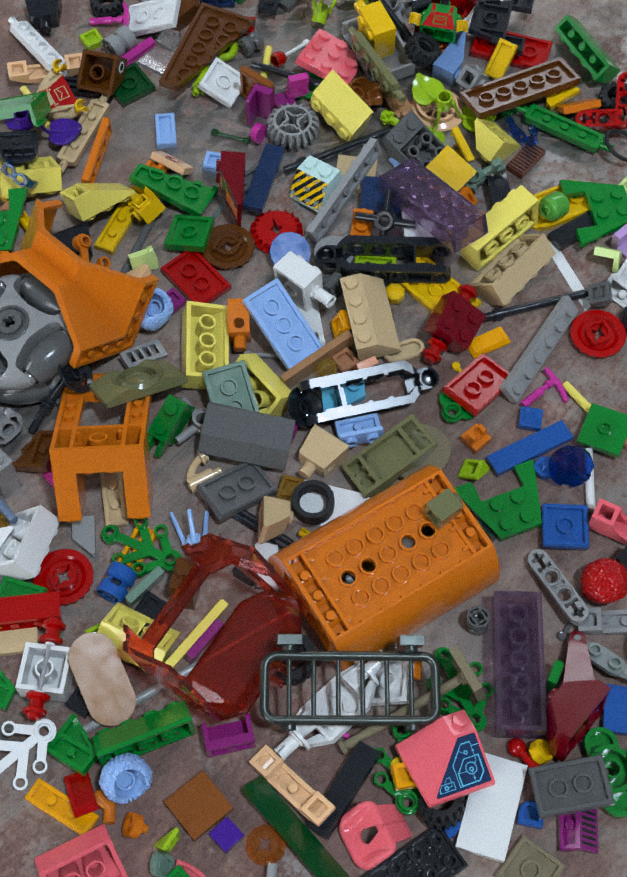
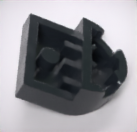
M36 130L0 132V161L6 165H28L37 160L38 142Z

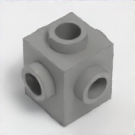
M465 64L456 82L462 86L461 89L467 90L487 83L489 76L484 73L485 69L481 66Z

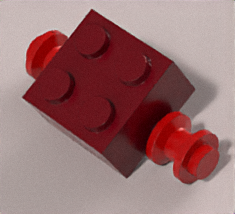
M460 285L457 289L458 293L452 291L441 296L423 328L425 332L433 337L427 341L430 347L423 349L421 352L426 363L430 365L439 364L442 360L439 356L440 353H445L447 349L454 354L468 350L487 316L470 303V300H476L478 296L475 288L471 285Z

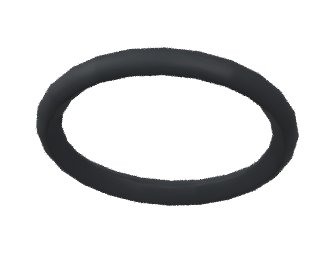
M621 129L609 130L605 135V144L608 150L618 159L627 162V158L618 154L609 143L610 134L620 133L627 137V132Z

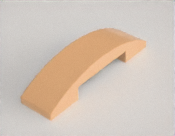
M82 53L64 55L65 65H67L66 76L72 77L79 74ZM26 60L7 63L9 80L16 82L41 83L49 72L42 64L27 65Z
M265 745L249 761L251 766L288 803L318 827L336 809L319 791L316 792L284 763L283 759L268 745Z

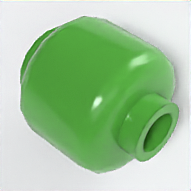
M552 192L540 200V213L548 221H555L569 212V199L561 192Z

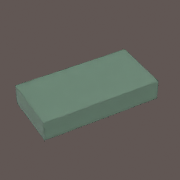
M157 566L125 596V604L129 608L135 606L147 591L153 589L164 578L165 571L160 566Z

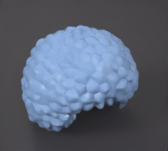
M155 289L140 327L141 329L154 331L160 329L167 323L174 312L171 298L162 289Z
M131 753L116 755L115 758H111L103 767L99 785L108 800L114 803L127 804L149 790L153 771L139 755Z

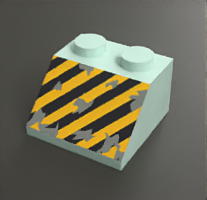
M309 155L296 170L289 198L318 212L320 207L329 198L330 193L340 182L342 177L341 170Z

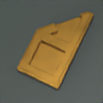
M283 474L276 498L291 501L292 506L291 498L293 491L300 483L304 482V479Z

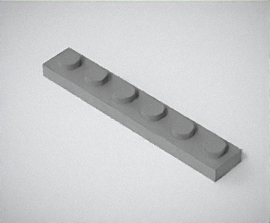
M371 137L362 147L361 152L352 161L350 168L341 177L340 182L330 193L325 204L320 207L316 217L309 223L306 232L311 242L317 244L323 238L382 153L377 139Z
M569 295L561 297L500 386V390L510 403H517L578 313L579 309Z

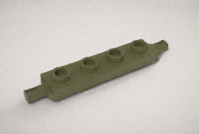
M353 26L349 27L347 32L353 40V51L359 54L364 66L370 69L373 78L379 81L382 90L385 93L387 92L391 99L396 97L400 103L405 102L407 97L401 91L397 79L361 31L357 32Z

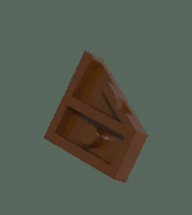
M39 430L32 437V440L21 449L23 454L16 462H13L16 471H50L49 449L54 430Z

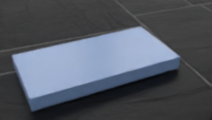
M278 278L242 300V303L287 370L323 347Z

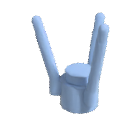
M187 509L190 534L187 535L186 540L174 513L170 512L169 515L182 543L183 552H187L189 556L203 554L205 548H208L209 512L205 511L203 532L202 537H200L199 533H195L192 510Z

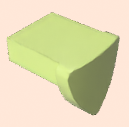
M151 245L143 250L128 254L132 270L142 264H147L151 270L159 268L156 253Z
M595 246L593 255L613 258L612 272L617 273L619 271L623 250Z

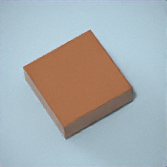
M348 347L330 357V362L340 373L352 371V368L360 362Z

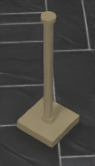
M456 646L449 650L459 671L456 673L457 676L440 685L441 696L461 684L463 686L467 684L478 703L487 699L481 683L460 648ZM431 691L414 700V712L431 702ZM409 704L391 713L390 716H408ZM369 726L345 741H338V744L344 755L349 753V749L358 744L359 740L363 742L389 726Z

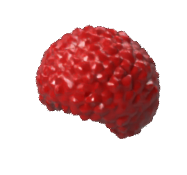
M600 558L590 562L583 569L580 579L582 595L589 601L597 604L614 603L625 598L627 595L626 568L614 559Z

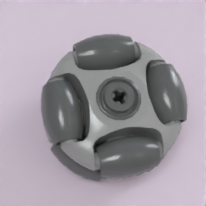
M32 274L1 276L0 402L10 405L37 403L45 400L44 397L50 394L61 379L58 365L60 364L63 369L69 363L74 348L55 294L50 288Z

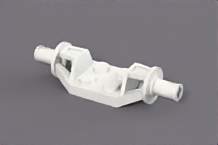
M354 661V665L340 672L341 715H360V661ZM368 661L365 664V680H369L365 688V714L370 710L376 686L380 684L376 674L384 667V661ZM336 676L316 693V715H336ZM311 699L300 708L296 715H311ZM296 725V731H289L290 735L275 747L274 751L285 761L299 746H303L309 751L313 747L334 744L353 725ZM315 729L320 733L307 740L304 739L306 735Z

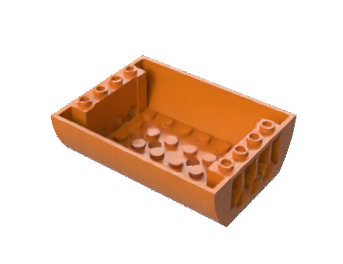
M427 465L269 557L272 566L327 651H379L380 649L385 651L397 644V637L399 635L415 633L499 581L500 566L494 544L464 502L462 503L464 506L461 513L441 529H438L424 513L426 504L447 488L452 493H457L440 468ZM429 526L433 529L434 534L429 537L422 534L421 529ZM404 538H410L414 541V546L406 548L402 545L401 541ZM370 561L374 564L375 569L371 572H366L363 570L362 564ZM345 573H350L354 576L355 581L351 584H346L342 581L341 577ZM340 661V672L354 665V661Z

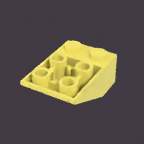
M76 183L59 193L69 214L81 221L87 222L93 220L96 214L111 210L113 205L118 202L122 203L129 200L130 196L135 194V190L120 183Z

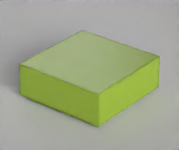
M96 28L79 35L80 41L86 50L92 51L102 46L101 40L103 38Z

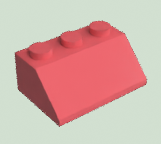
M105 824L34 858L40 877H128Z

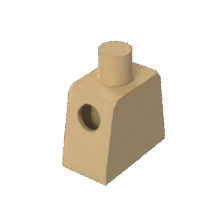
M315 424L299 451V462L303 465L298 471L299 475L306 480H309L314 473L325 478L348 458L349 445Z

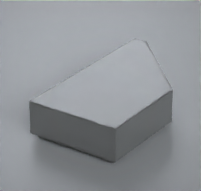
M83 516L82 521L72 522V539L92 557H96L95 516Z

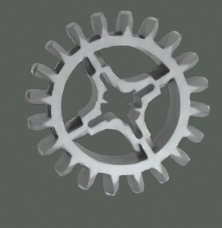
M287 102L286 106L279 105L278 109L273 108L272 113H269L266 122L267 134L270 136L271 142H275L276 146L288 147L290 151L293 148H297L299 151L301 146L306 148L308 144H312L314 139L317 138L319 119L315 111H311L310 106L304 108L303 103L297 105L294 102L293 105H289Z

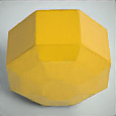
M391 283L385 288L390 304H400L404 300L405 288L400 284Z
M537 739L530 744L529 752L533 760L538 764H546L552 760L553 755L550 754L547 741Z

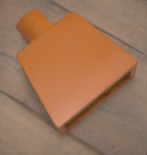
M244 298L228 299V334L230 343L234 344L235 352L246 351V343L251 342V315L242 303Z

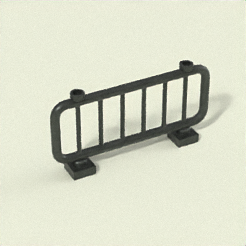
M277 634L276 647H282V651L269 652L260 663V714L269 724L282 725V731H296V725L405 726V731H420V726L430 725L440 716V667L435 656L428 652L418 651V648L424 646V635H399L397 637V648H403V651H296V647H301L302 634ZM276 660H287V715H274L269 709V667ZM292 660L311 661V715H291ZM316 661H336V715H316ZM340 661H360V715H341ZM365 661H384L385 716L365 715ZM389 661H408L410 716H390ZM413 661H424L430 666L431 712L425 716H414Z

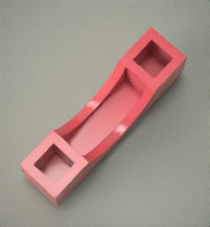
M600 498L589 522V529L627 545V515L623 512L622 507Z

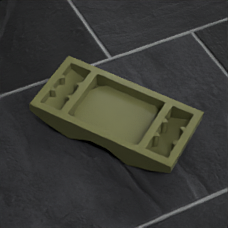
M143 360L139 365L123 371L110 370L95 380L89 388L108 409L186 384L188 379L169 361Z
M411 414L344 462L341 467L364 497L368 498L390 487L406 471L420 466L434 452L438 444L416 417Z

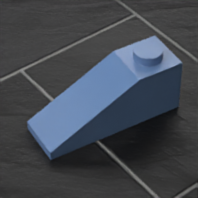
M465 31L459 32L456 35L455 44L450 43L433 63L432 77L451 87L462 70L466 38Z

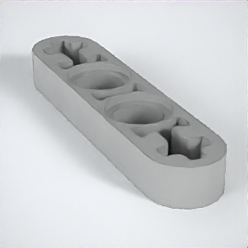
M541 549L531 551L528 555L530 569L568 620L577 626L587 623L589 620L587 605L550 556ZM536 557L542 559L543 565L545 566L544 570H542V567L538 562L535 563L534 559ZM550 573H554L558 576V580L554 583H548L545 577ZM562 591H569L572 594L571 598L567 601L560 600L558 595ZM573 604H575V608L579 612L583 611V617L574 616V610L571 607Z

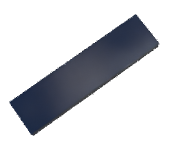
M265 144L243 202L244 210L263 213L285 154V147Z

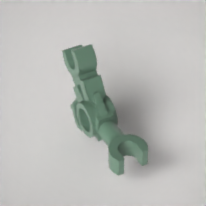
M496 158L484 169L481 167L474 168L477 174L465 187H470L472 191H477V186L484 183L487 179L486 176L506 169L504 162L500 161V158Z

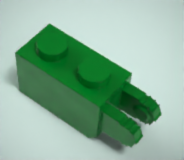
M170 394L167 396L147 432L149 433V451L153 448L157 439L160 440L154 454L158 459L163 456L169 445L176 443L174 437L183 431L195 410L194 406Z

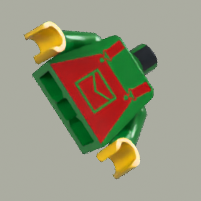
M440 0L439 4L431 3L428 9L423 10L420 14L416 12L410 13L408 23H413L416 26L420 25V32H426V35L430 34L431 38H435L436 41L455 44L456 32H468V21L463 20L461 15L457 14V8L451 6L449 0Z

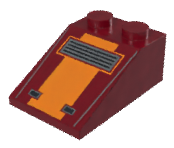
M221 151V159L216 161V183H220V193L236 225L241 226L246 153Z

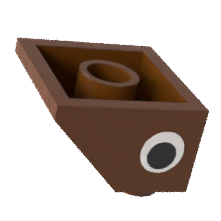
M83 49L76 88L113 95L124 80L128 59L117 55Z

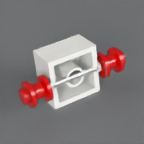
M49 617L48 620L42 622V627L46 629L45 634L39 636V642L42 644L25 643L15 686L20 697H26L30 700L29 706L23 707L22 712L26 715L27 719L33 721H40L41 718L47 716V711L43 709L44 703L50 700L67 702L73 679V673L68 662L70 647L61 646L63 640L59 635L60 632L66 630V625L62 623L61 619L56 617Z

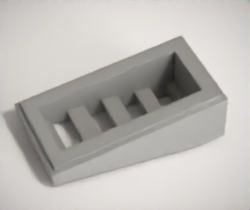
M158 339L119 353L126 369L139 365L143 360H163L168 357L167 352ZM156 347L159 353L155 354L153 348ZM147 351H149V353L151 354L150 357L147 356Z

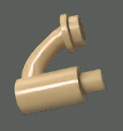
M198 450L196 451L197 456L190 464L186 474V483L192 493L197 492V484L222 473L220 467L213 470L209 467L196 474L201 463L204 466L206 462L210 461L207 454L198 453Z

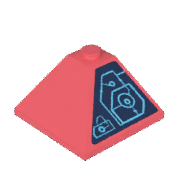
M465 710L439 718L434 723L395 746L397 753L404 762L405 767L429 808L495 785V780L478 733Z

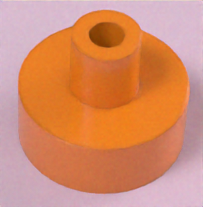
M129 812L123 822V836L137 839L141 833H147L148 824L144 823L143 815Z

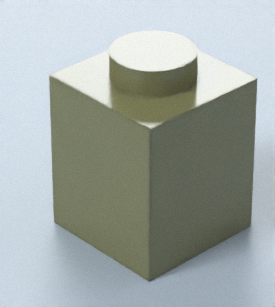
M447 488L426 504L424 513L438 529H441L461 513L464 505L460 496L455 492L452 493Z

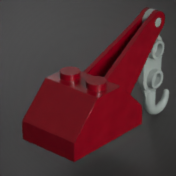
M572 631L569 635L562 684L559 689L555 687L547 698L550 702L544 710V713H546L544 728L551 755L561 762L567 758L601 716L611 689L600 680L594 679L591 663L611 676L627 679V665L625 661L601 644L587 642L584 633L581 631Z

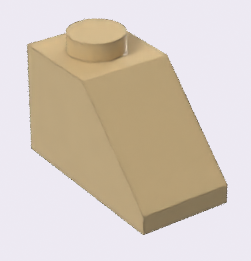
M264 496L258 512V543H264L285 533L287 525L292 523L294 511H291V501Z

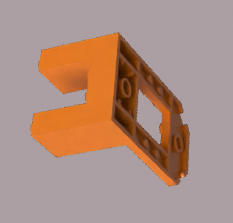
M94 373L93 382L106 373ZM67 386L64 388L49 449L59 522L82 521L87 497L84 474L90 475L99 472L112 474L123 471L128 518L144 519L151 517L153 483L147 429L152 395L127 402L124 424L80 426L85 402L100 403V400L90 390L80 394L72 391Z

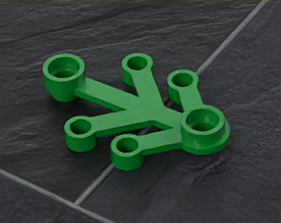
M135 518L134 520L135 527L139 530L143 542L120 533L119 528L115 525H107L102 529L101 535L106 544L114 545L119 542L137 550L125 555L120 552L115 553L112 556V561L122 558L123 561L120 563L126 565L148 557L157 559L147 564L140 561L135 562L132 566L133 571L138 567L143 568L141 572L135 571L138 577H143L146 573L152 572L157 566H160L165 571L173 572L177 558H182L177 550L171 548L168 539V528L164 524H158L154 528L155 536L160 539L163 551L154 548L148 530L149 523L147 518ZM139 521H145V524L138 525L137 523ZM161 529L165 530L163 534L157 533ZM108 531H114L112 535L107 534ZM170 557L175 558L172 562H168L167 559Z
M440 647L433 656L439 662V667L444 668L450 680L457 676L456 669L452 663L453 658L449 651L450 649ZM441 653L445 654L448 658H443ZM477 661L470 664L471 668L476 667L478 669V672L474 673L476 677H479L483 672L482 664ZM431 676L425 684L428 691H431ZM487 682L482 683V687L489 691V694L485 693L488 699L493 694V686ZM461 684L445 693L444 696L446 697H441V703H445L447 708L441 707L440 713L452 714L462 710L452 706L449 698L460 702L463 710H465L475 726L477 733L481 732L487 724L486 716L483 713L487 699L480 703L476 701L473 707L470 700L472 692L469 686ZM472 717H475L479 723H475Z
M393 726L392 734L398 739V744L411 735L412 731H406L403 735L397 732L399 728L405 729V726ZM376 748L375 750L384 756L376 764H382L391 771L390 764L392 759L383 748ZM385 772L375 774L374 785L380 789L384 788L396 799L395 805L401 814L410 816L419 810L420 791L418 788L395 791L394 784L389 781V777ZM380 776L384 777L386 782L383 784L378 783L377 778ZM410 800L412 806H404L403 801Z

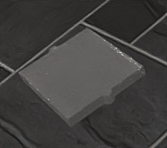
M154 47L148 53H144V56L137 61V65L162 76L173 55Z

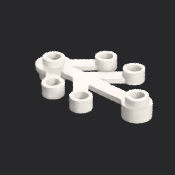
M41 719L36 721L34 725L15 724L12 721H6L1 727L2 734L6 737H11L15 733L31 735L24 742L0 740V751H10L7 756L0 760V774L18 760L16 777L13 780V787L17 791L25 790L28 785L26 772L29 750L37 743V760L34 761L32 769L38 775L44 774L47 770V744L56 736V726L49 719ZM9 724L14 727L13 732L6 733L4 727ZM42 727H46L49 730L46 736H42L39 733ZM38 762H42L45 768L42 771H37L35 765ZM17 779L25 781V785L22 788L15 785Z

